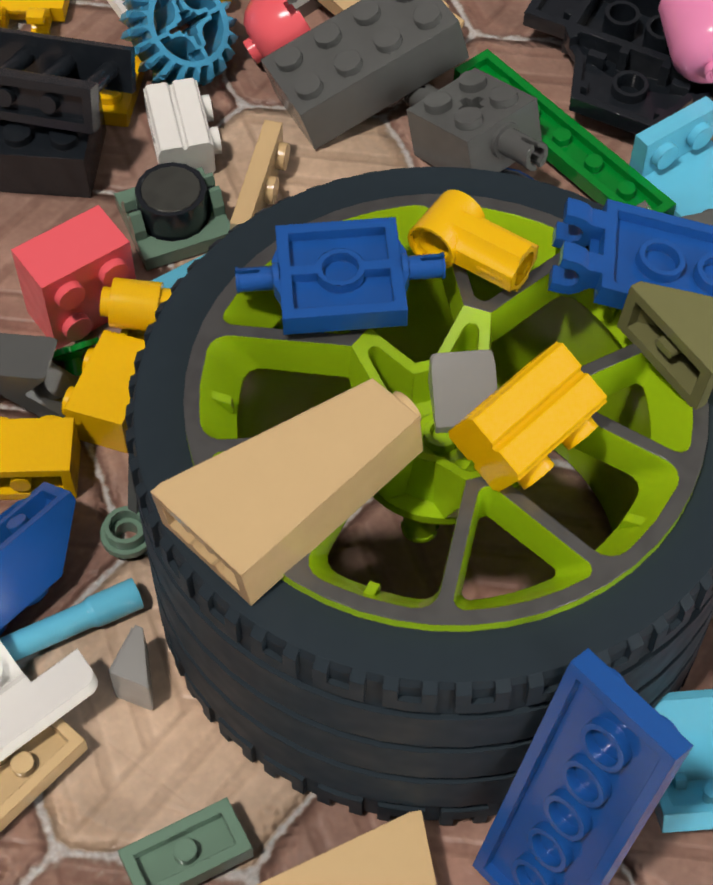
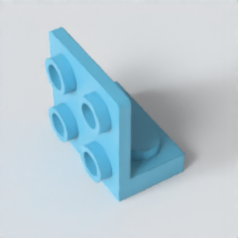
M707 96L635 135L629 165L676 203L673 216L682 217L713 209V141L710 140L713 136V101Z

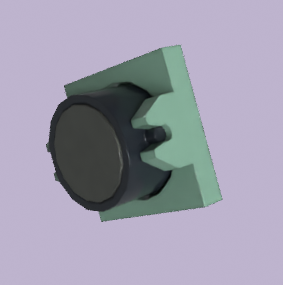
M174 162L159 164L146 170L138 179L136 187L114 193L116 206L146 271L207 252L208 247L216 240L223 239L229 234L230 222L225 214L221 189L219 185L215 186L213 173L205 174L202 167L194 169L187 164Z

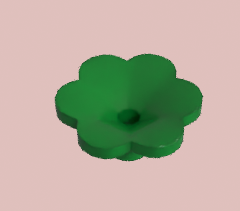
M99 337L57 349L52 360L63 362L65 370L73 375H81L82 356L90 347L97 344Z

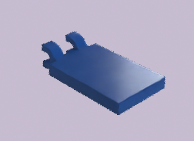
M567 198L564 205L563 222L557 221L553 231L552 246L561 249L559 266L553 265L549 273L548 291L574 294L591 288L594 289L593 303L621 310L624 307L630 286L639 281L713 297L712 225L607 199L603 209L599 210L592 208L588 203L581 200Z

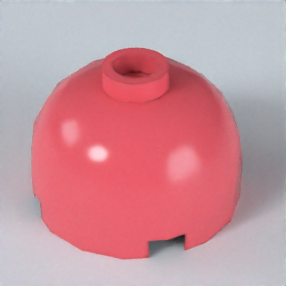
M251 0L247 6L243 23L249 38L242 43L256 64L260 63L262 58L311 30L300 11H297L291 3L288 4V0Z

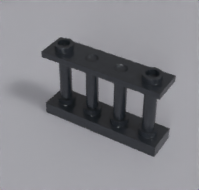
M0 27V120L94 134L101 127L99 93L103 89L131 94L136 91L134 47Z

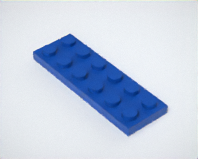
M587 648L570 661L472 866L490 885H608L694 745L678 731L668 718L660 715L635 692L619 672L607 666L596 654Z

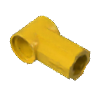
M456 189L447 190L442 193L409 230L407 236L409 246L415 255L444 252L446 269L454 263L509 292L512 290L517 292L526 282L531 268L537 260L539 245L485 219V214L480 205L472 197Z

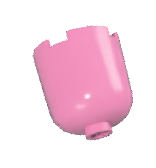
M661 0L658 11L675 70L689 81L699 84H713V0Z

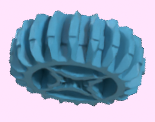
M125 0L123 5L127 11L121 14L119 21L129 27V29L122 33L120 39L132 42L135 57L138 56L142 61L139 64L138 72L152 70V83H160L166 80L167 84L170 85L174 80L193 77L197 80L199 86H204L212 82L215 76L222 74L227 68L225 63L230 61L236 54L230 46L236 43L239 36L230 31L229 28L233 27L238 19L229 17L226 14L225 10L229 8L230 1ZM154 17L157 23L156 30L154 26ZM185 24L189 25V27L183 31L179 30L173 34L169 33L170 30L174 29L177 26L181 27Z

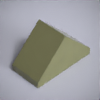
M643 281L631 285L617 327L642 351L646 359L690 407H693L695 410L706 405L713 389V297Z

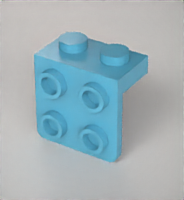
M713 689L668 692L654 709L660 715L668 718L678 731L694 746L654 810L662 833L713 829Z

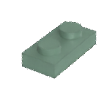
M227 797L117 850L132 885H198L254 857L253 848Z

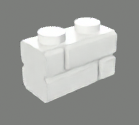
M193 77L174 80L170 85L167 82L146 85L143 89L146 114L158 165L174 162L187 164L194 169L202 167L205 174L214 173L216 171L215 155L222 154V145L218 127L208 126V122L214 121L209 94L200 95L197 80Z

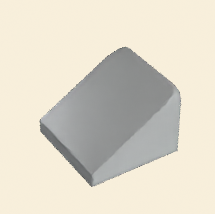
M492 350L435 353L430 356L428 384L435 433H447L497 390L496 364Z
M135 625L134 628H131L109 669V674L117 698L152 710L154 706L149 652L143 628Z

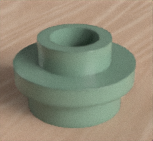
M128 506L119 507L111 511L100 529V538L104 549L112 556L121 559L135 558L145 553L147 548L139 511L136 514L129 510ZM130 531L136 533V535L131 538H119L125 532Z

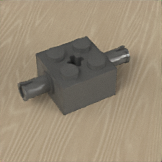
M477 68L462 73L459 78L441 89L426 83L404 96L406 104L410 106L406 111L414 155L435 167H462L501 172L517 162L530 171H536V165L541 168L547 160L548 146L542 141L537 98Z

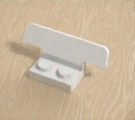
M0 640V762L95 692L98 686V679L78 648L31 682Z

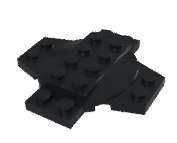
M532 0L524 12V26L563 39L561 52L568 54L574 61L569 110L627 132L638 134L705 96L713 101V84H699L689 81L675 70L658 11L661 0Z

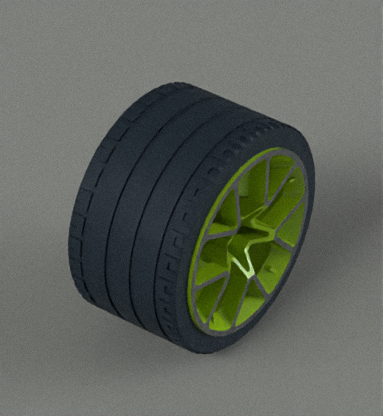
M462 167L397 168L333 180L332 182L306 189V191L297 195L286 197L278 201L277 204L260 210L245 223L238 224L229 230V234L223 239L216 240L208 247V252L201 259L194 260L187 268L186 276L177 279L171 287L170 298L160 303L155 312L156 322L148 325L144 333L145 348L136 354L134 361L136 374L130 376L129 381L130 403L126 406L125 417L128 428L126 431V444L166 641L173 654L180 676H185L187 689L192 697L200 702L203 713L209 721H217L220 733L228 742L234 741L242 748L243 755L252 763L259 760L264 764V772L273 778L280 775L291 781L292 789L302 794L310 791L317 795V801L329 806L333 801L349 806L350 813L361 816L364 811L377 814V819L390 821L391 816L400 817L408 812L422 810L423 820H439V825H453V820L469 818L472 819L473 823L486 822L487 816L498 813L570 661L587 648L596 654L607 666L619 672L626 683L653 708L668 692L680 691L681 687L684 686L713 616V389L706 405L695 410L687 404L646 359L642 351L617 327L622 312L621 309L593 303L594 289L591 288L574 294L548 291L549 273L553 265L559 266L561 249L552 246L553 231L557 221L563 222L564 205L567 198L581 200L588 203L592 208L602 210L604 205L593 202L577 193L545 182L513 174ZM456 189L466 193L480 205L485 214V219L539 245L537 260L531 268L528 279L517 292L513 290L509 292L454 263L446 269L445 279L409 280V288L406 293L408 326L283 335L282 310L274 296V290L241 292L240 294H237L235 267L272 266V258L277 249L275 225L396 217L399 241L406 249L408 256L415 255L408 243L407 236L409 230L440 195L447 190ZM556 341L563 343L582 365L581 371L588 373L607 395V403L591 416L598 424V427L572 449L567 450L562 443L554 449L584 478L607 515L613 532L596 550L589 547L518 491L521 487L518 482L500 492L492 490L474 468V462L467 460L449 438V432L435 433L428 384L429 361L432 354L492 350L496 364L498 389ZM371 378L376 380L390 393L399 391L405 394L415 404L421 414L423 451L372 497L390 511L403 517V521H401L402 533L408 540L415 543H425L434 539L439 525L455 524L441 586L434 596L427 599H417L381 591V584L369 581L366 586L333 571L328 564V555L346 523L345 521L312 552L284 573V577L251 606L162 523L150 493L161 482ZM482 517L492 519L552 566L555 570V576L540 584L513 593L483 599H465L462 595V589L478 520Z

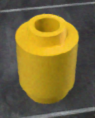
M114 277L111 287L103 286L100 316L108 317L110 328L146 331L148 325L156 322L155 312L160 303L170 298L171 288H164L163 282Z

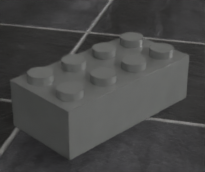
M360 0L262 58L261 62L275 94L313 148L317 149L467 60L469 55L460 22L442 0Z

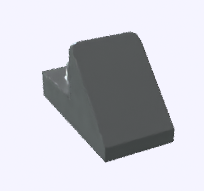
M0 333V395L37 416L55 415L64 418L65 416L61 410L63 397L70 386L76 385L79 377L51 362L58 342L57 339L44 336Z

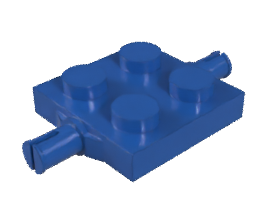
M396 217L275 225L277 249L272 258V266L235 267L237 294L241 292L274 290V296L282 310L283 335L408 326L406 293L409 288V280L446 278L444 252L438 254L407 255L406 249L398 238Z

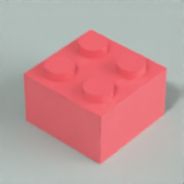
M99 205L11 249L27 312L46 337L58 340L56 350L73 341L83 339L89 332L108 323V317L100 316V297L103 286L111 287L114 277L136 279L130 241Z

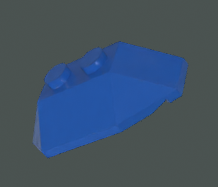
M43 482L31 492L30 496L17 501L0 514V635L6 630L7 624L21 611L42 600L48 593L49 587L63 575L76 504L75 497L68 490Z

